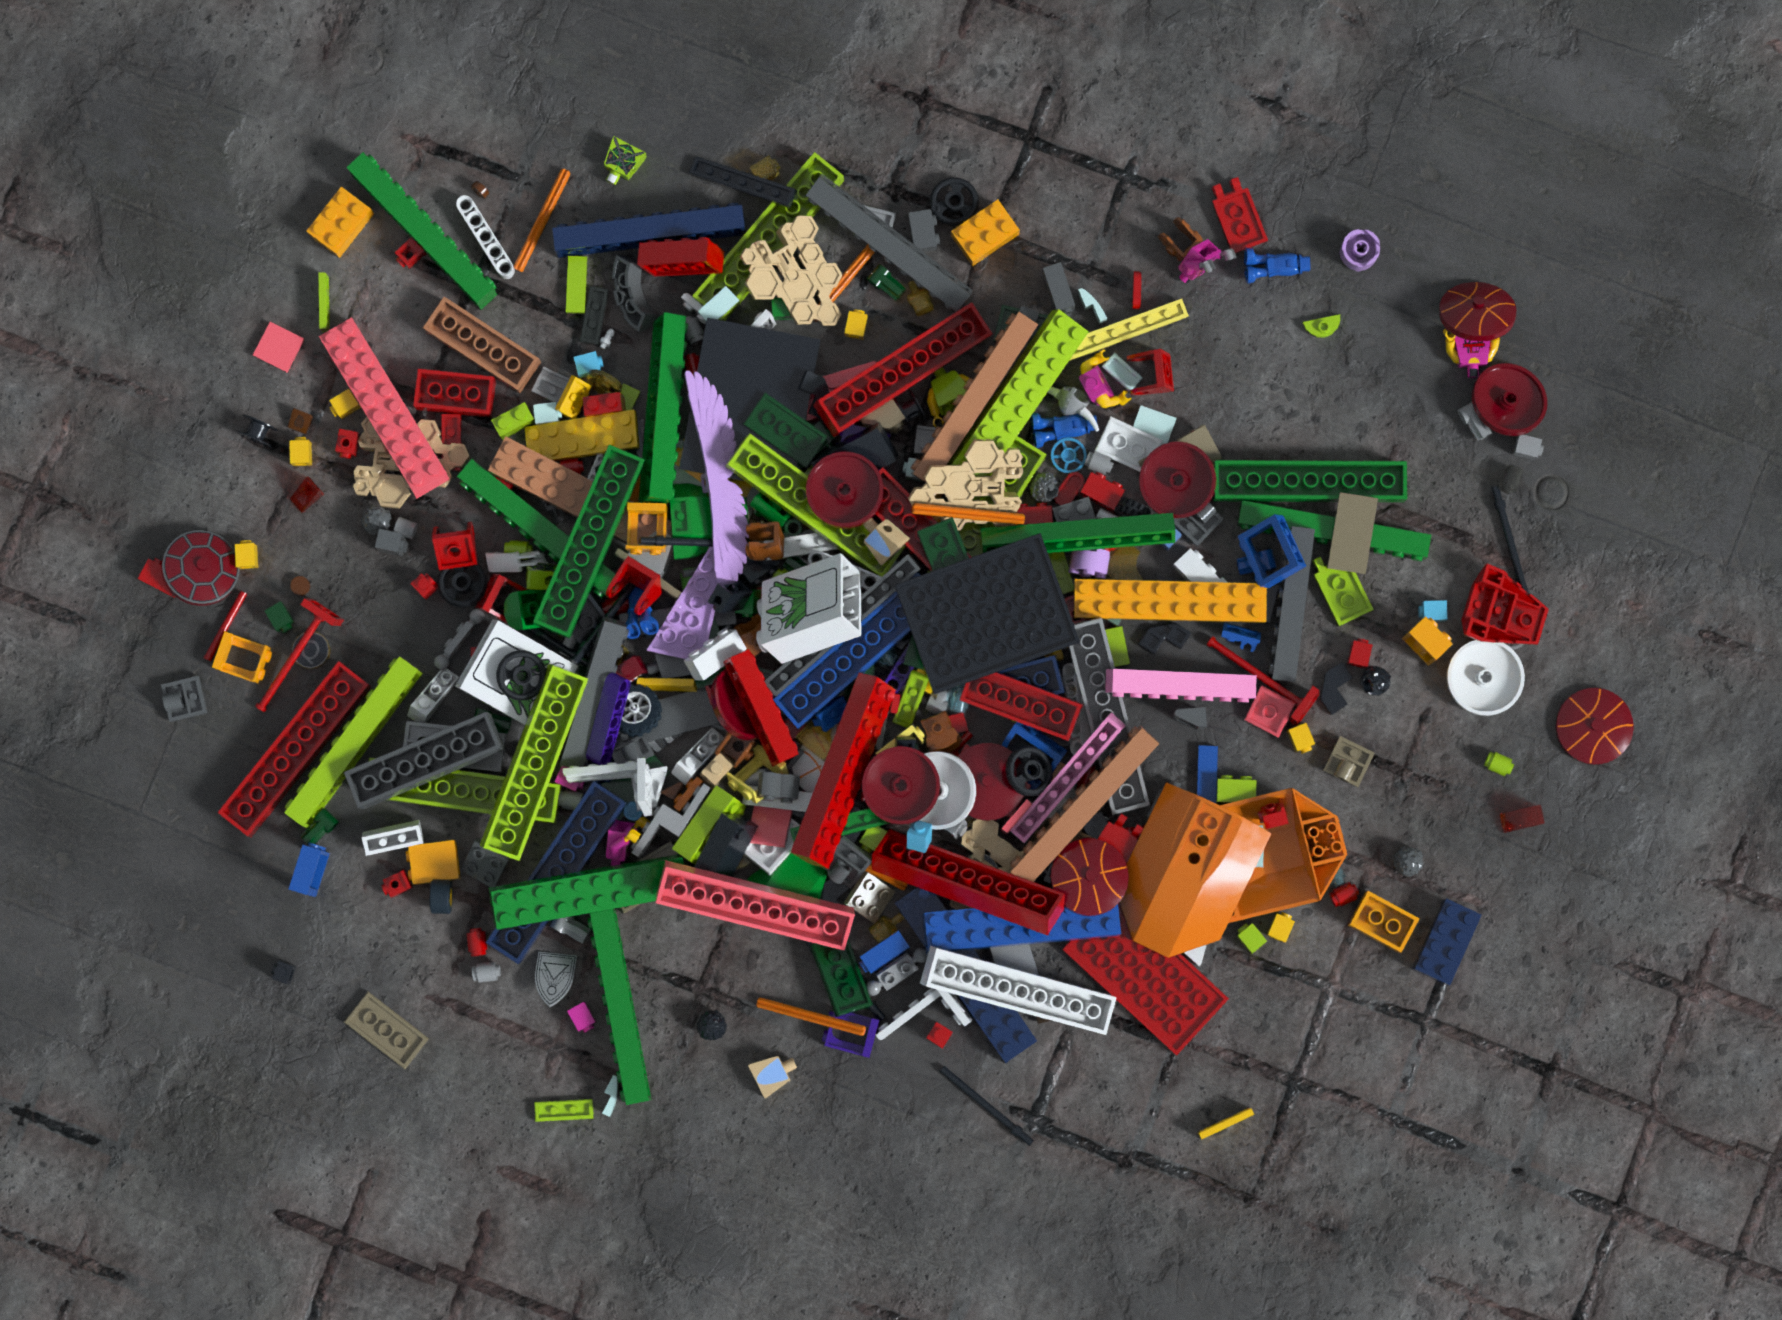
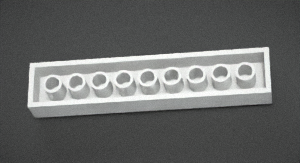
M930 946L920 984L930 988L1104 1035L1107 1034L1117 998L1106 993Z

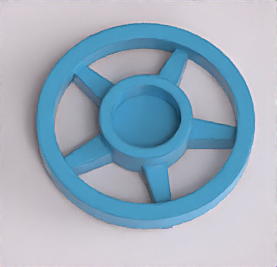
M1074 438L1059 440L1051 451V461L1054 467L1060 472L1067 474L1079 471L1084 466L1087 457L1084 445ZM1072 441L1079 446L1074 449L1067 448L1064 442ZM1062 443L1064 450L1060 455L1054 456L1056 447ZM1080 447L1084 454L1082 462L1076 458V452ZM1054 459H1062L1065 462L1064 469L1060 468ZM1072 462L1080 464L1074 470H1067L1068 465Z

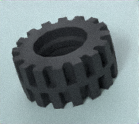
M1121 497L1115 509V512L1121 517L1151 515L1152 513L1145 505L1127 497Z

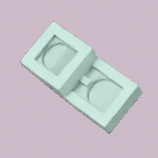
M1083 288L1078 289V295L1084 310L1092 308L1099 325L1105 323L1107 317L1099 303Z
M616 1075L612 1076L604 1092L611 1096L602 1114L611 1117L618 1097L619 1083Z

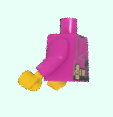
M646 817L639 818L636 823L616 820L608 830L606 858L612 859L611 866L623 864V861L627 859L631 851L632 842L635 843L641 835L637 832V828L640 826L643 829L647 822L650 823Z

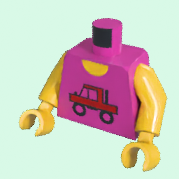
M1443 330V334L1446 337V353L1453 363H1456L1458 368H1467L1468 378L1479 377V367H1485L1488 362L1492 361L1498 350L1500 337L1490 341H1470L1452 333L1447 334V330Z
M1101 350L1094 357L1080 365L1081 375L1079 380L1090 400L1096 405L1108 408L1118 404L1125 405L1131 400V398L1125 397L1128 393L1126 390L1118 396H1114L1098 364L1109 359V357L1104 358L1103 356L1105 350Z

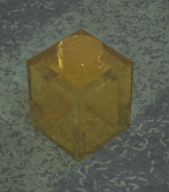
M770 156L765 157L750 167L753 175L770 181L780 175V165L776 159L772 160Z

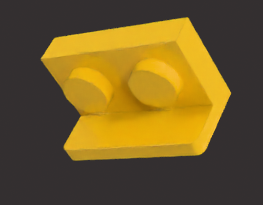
M571 375L555 410L567 418L576 419L583 405V397L589 395L592 386Z

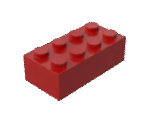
M700 237L698 240L682 238L681 241L665 239L664 242L647 240L645 243H639L637 265L654 277L719 274L723 272L725 251L706 237Z
M418 369L413 406L416 410L492 418L496 379L494 376Z

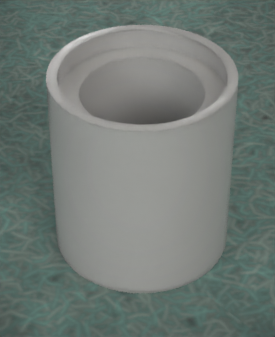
M399 517L395 524L394 532L402 533L406 538L413 539L418 523Z

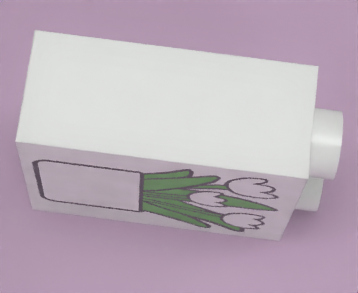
M840 553L763 581L762 599L757 601V609L761 617V630L757 632L756 638L760 649L765 653H771L783 664L861 636V572Z
M493 619L455 687L525 726L536 696L523 701L514 700L506 696L500 690L496 680V671L500 661L513 651L526 650L536 654L542 660L546 669L548 664L575 673L578 666L504 623ZM517 657L512 659L506 665V668L511 671L515 666H523L525 658ZM537 665L530 669L532 671L530 684L536 687L539 681ZM520 670L517 673V679L519 681L525 679V671ZM511 679L504 682L509 690L522 694V685L515 684Z

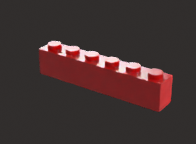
M748 649L723 661L772 767L798 755L797 745L789 734V728L781 717V711L773 700L771 690L767 688L763 673L758 669L755 656Z

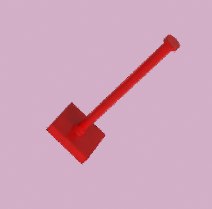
M304 598L300 604L314 613V619L260 703L255 705V707L263 712L267 710V704L320 622L326 621L332 626H341L344 621L343 618L314 599Z
M1214 636L1207 643L1209 648L1213 647L1250 674L1256 675V678L1279 694L1295 702L1297 709L1291 716V723L1296 727L1319 697V689L1312 686L1307 695L1300 699L1216 641Z

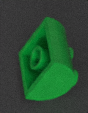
M761 492L750 503V507L754 509L753 512L756 516L765 518L768 523L779 522L781 529L793 517Z
M545 590L517 591L508 595L504 603V615L510 627L515 630L541 628L535 625L533 621L544 598Z

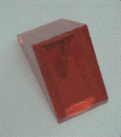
M307 476L290 500L303 513L319 500L324 493Z

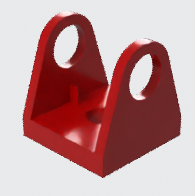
M1155 349L1127 356V361L1129 362L1154 361L1157 383L1130 390L1131 395L1174 392L1171 356L1169 353L1162 349Z
M472 521L468 522L467 530L440 534L438 526L433 528L432 541L439 570L477 565L475 532ZM454 547L460 549L458 552L450 551Z
M628 556L609 584L606 596L613 598L629 582L644 590L634 609L635 614L641 615L662 594L660 575Z
M492 573L487 583L486 592L475 608L507 623L505 616L494 611V607H492L501 587L508 585L518 591H525L527 589L500 574Z

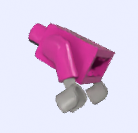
M1207 239L1192 247L1178 267L1182 272L1179 278L1184 283H1189L1190 280L1196 279L1204 272L1210 273L1213 269H1216L1213 262L1215 259H1221L1223 255L1226 261L1236 258L1235 252L1232 248L1222 251Z

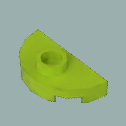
M1340 314L1306 321L1302 324L1311 335L1317 338H1325L1337 330L1340 323Z

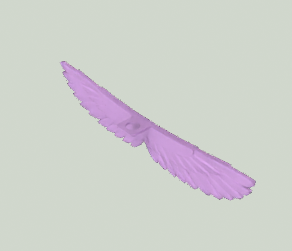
M685 371L687 396L705 466V473L701 474L703 493H709L713 566L717 586L718 583L738 581V573L740 575L743 573V564L747 562L745 552L747 541L745 537L749 538V535L746 533L748 521L744 516L747 515V511L742 505L745 502L740 495L743 494L741 488L727 480L733 472L726 468L725 465L734 454L736 448V441H733L735 433L732 430L731 418L727 419V405L723 404L722 395L718 394L717 396L715 386H710L706 377L702 379L698 372H694L693 376L690 371Z

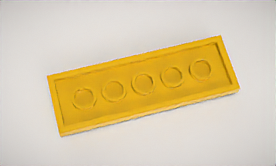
M634 409L525 427L526 447L553 461L605 454L609 445L623 451L639 448L637 414Z

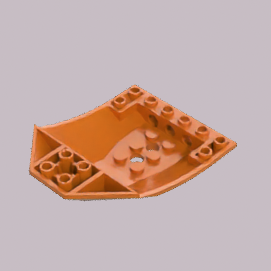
M1166 783L1127 862L1128 887L1120 901V905L1133 941L1167 958L1219 941L1272 833L1214 802ZM1203 835L1208 838L1206 846H1200L1197 843L1199 836ZM1191 853L1199 855L1200 861L1197 864L1189 862L1188 857Z
M1293 788L1220 805L1258 826L1263 825L1265 830L1272 833L1264 848L1263 867H1255L1229 923L1318 902L1322 899L1347 856L1338 816ZM1282 798L1289 824L1266 829L1264 822L1260 823L1258 812L1266 804L1279 803V799ZM1203 835L1199 836L1197 843L1200 846H1206L1208 838ZM1191 853L1188 860L1192 864H1197L1200 861V857L1197 853Z

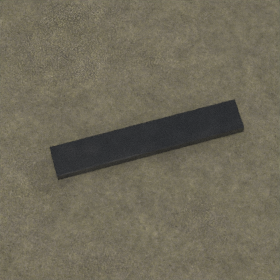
M695 156L689 171L691 176L788 208L791 207L797 190L698 156Z

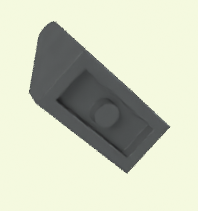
M1205 707L1177 709L1172 715L1174 720L1195 730H1204L1207 727Z

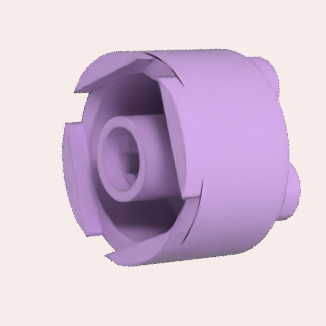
M1357 229L1351 231L1341 244L1339 252L1341 260L1348 268L1357 272L1370 268L1380 253L1379 239L1369 230ZM1361 247L1364 249L1363 252L1357 251V249H1360Z
M1103 549L1072 551L1068 573L1080 575L1081 578L1091 579L1092 576H1095L1096 579L1106 580L1110 552Z

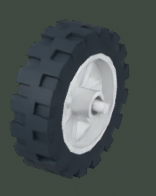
M637 684V686L630 685L626 704L630 702V705L624 708V711L629 713L624 717L622 716L619 730L624 735L628 734L631 737L638 735L640 737L644 733H650L653 727H657V722L662 717V707L656 693L651 691L649 687H643L641 684ZM639 699L637 703L632 700ZM643 700L646 701V702L649 704V705H645V706L640 707L641 704H642V702H643ZM649 709L647 715L642 713V711ZM630 717H634V722L627 721Z

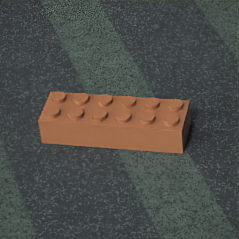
M443 297L423 327L426 333L519 394L541 364L538 357L446 297Z

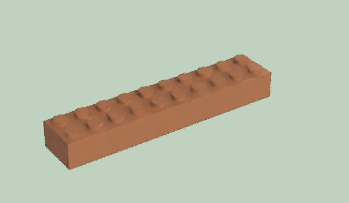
M1017 312L1009 316L1005 322L1008 326L1005 330H1000L994 339L997 343L994 347L990 346L984 354L987 358L984 362H979L973 371L976 375L973 379L969 378L965 383L963 395L958 394L952 403L955 407L944 415L942 419L944 424L942 427L937 426L932 434L934 439L931 443H926L921 451L923 456L920 460L916 459L912 464L911 469L913 471L911 474L926 483V480L923 476L930 465H947L1038 326L1036 322L1022 313Z
M506 436L488 469L490 474L575 518H578L593 483L592 480ZM626 507L614 538L627 544L628 511ZM638 514L637 541L639 543L640 537H648L657 531V514ZM667 520L666 532L672 536V523Z
M1141 725L1138 728L1134 726L1127 734L1129 738L1125 742L1120 741L1114 748L1116 752L1112 756L1108 755L1101 762L1102 767L1100 770L1097 771L1095 769L1088 777L1089 782L1086 785L1082 783L1075 791L1076 796L1073 799L1068 798L1062 805L1063 810L1059 814L1056 812L1049 819L1050 824L1048 827L1045 828L1043 826L1036 834L1037 839L1034 842L1029 841L1023 848L1024 853L1020 857L1018 855L1014 857L1010 862V872L1015 876L1034 882L1159 745V742Z

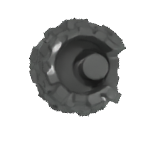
M1049 472L1036 474L1029 486L1031 496L1043 503L1051 502L1053 498L1058 496L1057 493L1059 492L1056 478Z
M372 504V506L363 511L364 514L362 515L361 522L366 532L374 535L378 534L379 529L388 530L392 518L389 510H385L380 505Z
M1400 846V850H1397L1394 854L1393 866L1402 876L1411 877L1418 874L1424 864L1423 854L1418 848Z

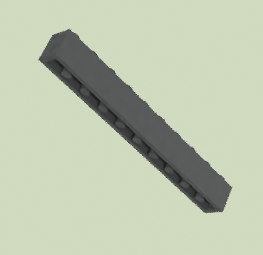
M821 174L806 194L809 197L808 200L813 205H819L824 209L823 212L826 215L836 218L843 228H849L854 232L853 235L857 239L867 242L871 250L884 255V259L888 263H894L899 267V271L902 274L911 276L918 286H924L929 290V294L932 297L942 300L945 307L949 310L957 312L973 291L971 288L825 175Z
M910 554L906 555L861 595V622L896 592L895 584L909 580L922 569ZM833 646L785 662L765 680L767 687L775 696H778Z

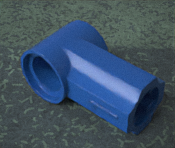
M1272 549L1257 552L1265 571L1277 568ZM1247 556L1236 559L1240 575L1254 572L1247 563Z

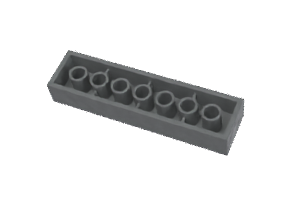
M485 712L345 771L344 774L357 807L364 810L505 750L492 715Z

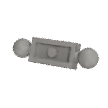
M472 610L470 620L465 624L461 623L456 630V636L453 639L450 638L445 643L444 653L435 657L434 664L436 668L443 670L449 666V658L454 656L475 629L474 626L484 621L485 614L482 610Z
M922 947L915 949L912 957L906 952L877 972L875 975L879 980H871L866 984L869 995H877L882 986L888 991L917 971L918 967L915 963H923L927 960L928 953L926 954V949Z

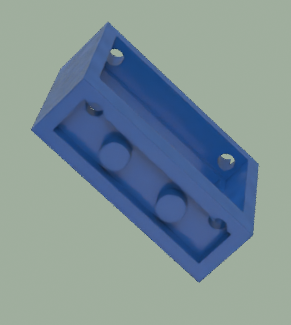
M1274 514L1238 536L1239 546L1245 552L1248 558L1247 563L1253 569L1255 581L1260 587L1270 588L1306 567L1283 515ZM1273 527L1289 564L1267 576L1251 539Z
M1019 722L1015 723L1001 746L1007 748L1015 734H1018L1054 759L1051 763L1052 772H1054L1068 751L1039 730ZM1038 778L1027 782L1031 785V789L1041 785V781Z
M309 843L308 846L302 845L289 890L313 897L317 896L330 853L325 852V847Z
M897 931L860 956L862 961L859 964L865 973L869 971L872 974L907 951L910 947L901 933Z

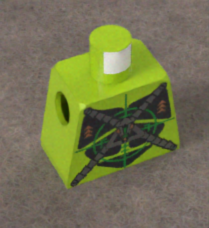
M614 136L604 162L605 169L610 171L606 181L616 185L620 177L630 180L647 158L646 152Z
M537 563L534 566H527L526 589L547 590L557 565Z

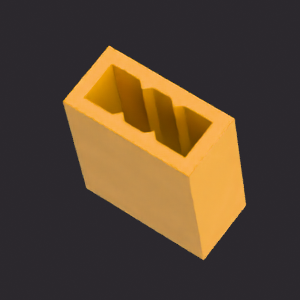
M456 840L408 847L406 860L410 862L411 870H408L409 881H412L413 885L431 883L433 879H461Z

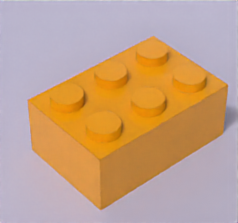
M340 187L306 232L310 237L340 258L374 213L371 208L343 187Z
M997 199L952 230L951 237L973 267L1017 237L1020 229Z
M1425 616L1402 639L1429 666L1453 643L1451 642V637L1446 632H1441L1437 628L1438 624L1432 618L1428 619Z
M1365 891L1347 926L1397 953H1402L1420 918L1370 891Z

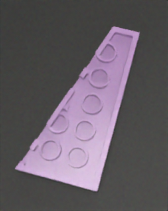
M709 547L647 651L687 659L690 652L702 648L703 643L709 640L715 614L713 604L707 602L716 587L713 547Z

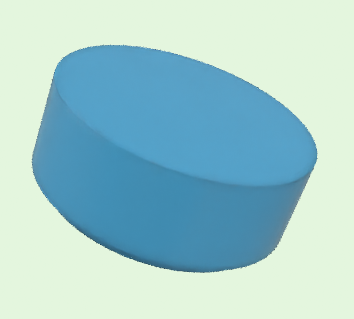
M635 801L628 802L623 809L625 817L631 821L638 820L643 814L642 811L637 812Z

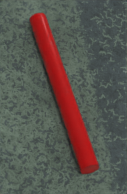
M239 592L205 654V659L212 660L221 643L224 631L227 632L247 596L246 593Z

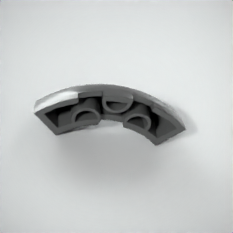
M616 255L612 279H614L615 291H613L615 301L624 313L623 317L637 331H644L653 324L658 313L648 305L641 288L642 268L637 265L638 260L624 255Z

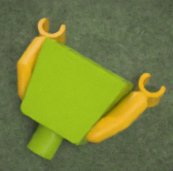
M944 368L934 373L936 379L931 381L932 388L929 389L927 397L931 416L934 417V427H936V419L942 420L939 417V413L944 415L947 411L953 410L955 405L952 403L958 394L963 395L965 391L963 387L969 377L958 374L954 370L946 373Z

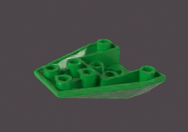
M690 483L673 484L672 488L675 489L674 498L670 501L672 537L712 539L709 493H703L702 486ZM743 497L745 504L742 505L747 511V515L744 516L747 518L749 524L747 497ZM673 545L674 560L698 557L705 554L709 547Z
M790 853L771 875L759 869L747 881L820 899L828 871L822 867L809 864Z

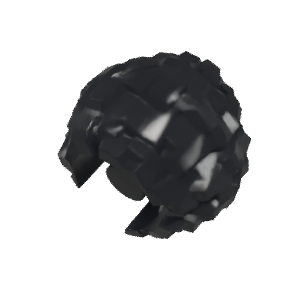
M1369 666L1360 677V685L1363 686L1366 694L1379 696L1389 689L1391 675L1381 667Z
M718 1010L705 1011L697 1022V1033L705 1040H717L726 1033L727 1024L725 1018Z

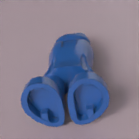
M1245 248L1244 266H1247L1245 268L1246 283H1254L1260 277L1293 276L1302 274V271H1310L1311 269L1310 256L1293 253H1267L1266 255L1255 254L1252 248ZM1265 264V268L1251 267L1253 265Z
M1035 412L1030 417L1032 431L1050 427L1053 430L1033 432V441L1036 448L1043 447L1044 443L1056 439L1058 441L1061 438L1079 437L1084 434H1090V431L1095 430L1089 421L1079 414L1041 418ZM1093 415V417H1094V419L1096 420V423H1097V417H1096V415Z
M637 586L628 597L629 609L627 611L628 619L626 626L629 629L627 636L629 639H636L640 636V627L648 635H654L659 631L658 621L651 616V606L641 615L634 613L635 606L644 590Z

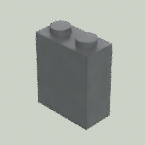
M1061 262L1044 267L1041 276L1052 309H1060L1070 317L1071 313L1074 312L1075 303Z

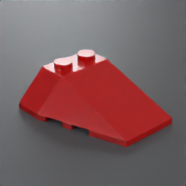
M1487 563L1471 586L1461 619L1465 636L1480 642L1537 645L1549 609L1531 593L1526 592L1521 587V584L1512 580L1507 572Z

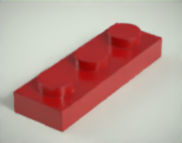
M442 414L443 444H462L461 414ZM455 467L450 472L462 471V467Z

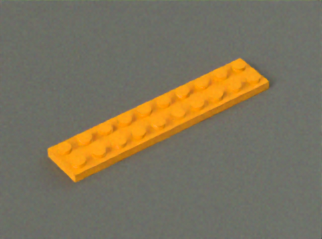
M1074 580V618L1095 619L1101 617L1102 619L1266 622L1267 588L1260 587L1257 583Z

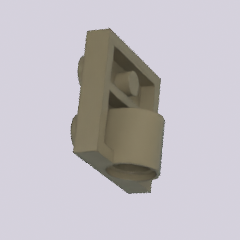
M1339 736L1323 771L1358 788L1375 753Z
M865 871L844 904L853 907L854 911L875 924L896 891Z

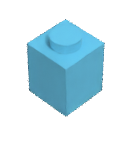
M596 351L574 357L579 378L590 376V371H601L600 367H604L602 357L597 356Z
M1447 600L1423 601L1421 606L1418 607L1419 617L1423 619L1426 616L1428 619L1432 618L1435 622H1445L1448 620Z
M918 820L911 824L907 832V848L926 853L932 840V824Z

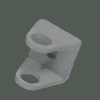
M655 531L648 537H654L657 534V531ZM666 532V537L671 538V536ZM639 544V546H654V545ZM667 545L666 553L661 552V555H650L649 552H642L641 555H632L629 552L628 555L658 573L660 578L663 579L667 573L674 549L673 545Z

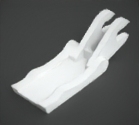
M539 551L521 554L519 552H486L488 571L521 572L523 571L522 566H534L537 563H541L540 559L521 561L523 558H533L536 555H540Z

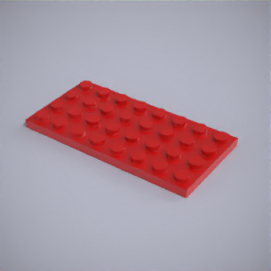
M1119 902L1121 935L1071 940L1063 948V951L1110 995L1117 997L1116 1000L1177 1056L1229 998L1183 955L1178 954L1167 958L1134 942Z

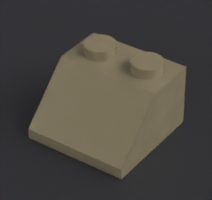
M892 399L861 419V426L868 428L880 422L885 432H894L896 434L904 429L905 417Z

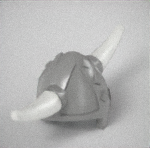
M1071 386L1063 387L1061 390L1054 387L1049 389L1047 393L1059 400V407L1063 415L1079 414L1089 421L1096 432L1099 431L1096 420L1086 408L1090 403V398L1086 392Z

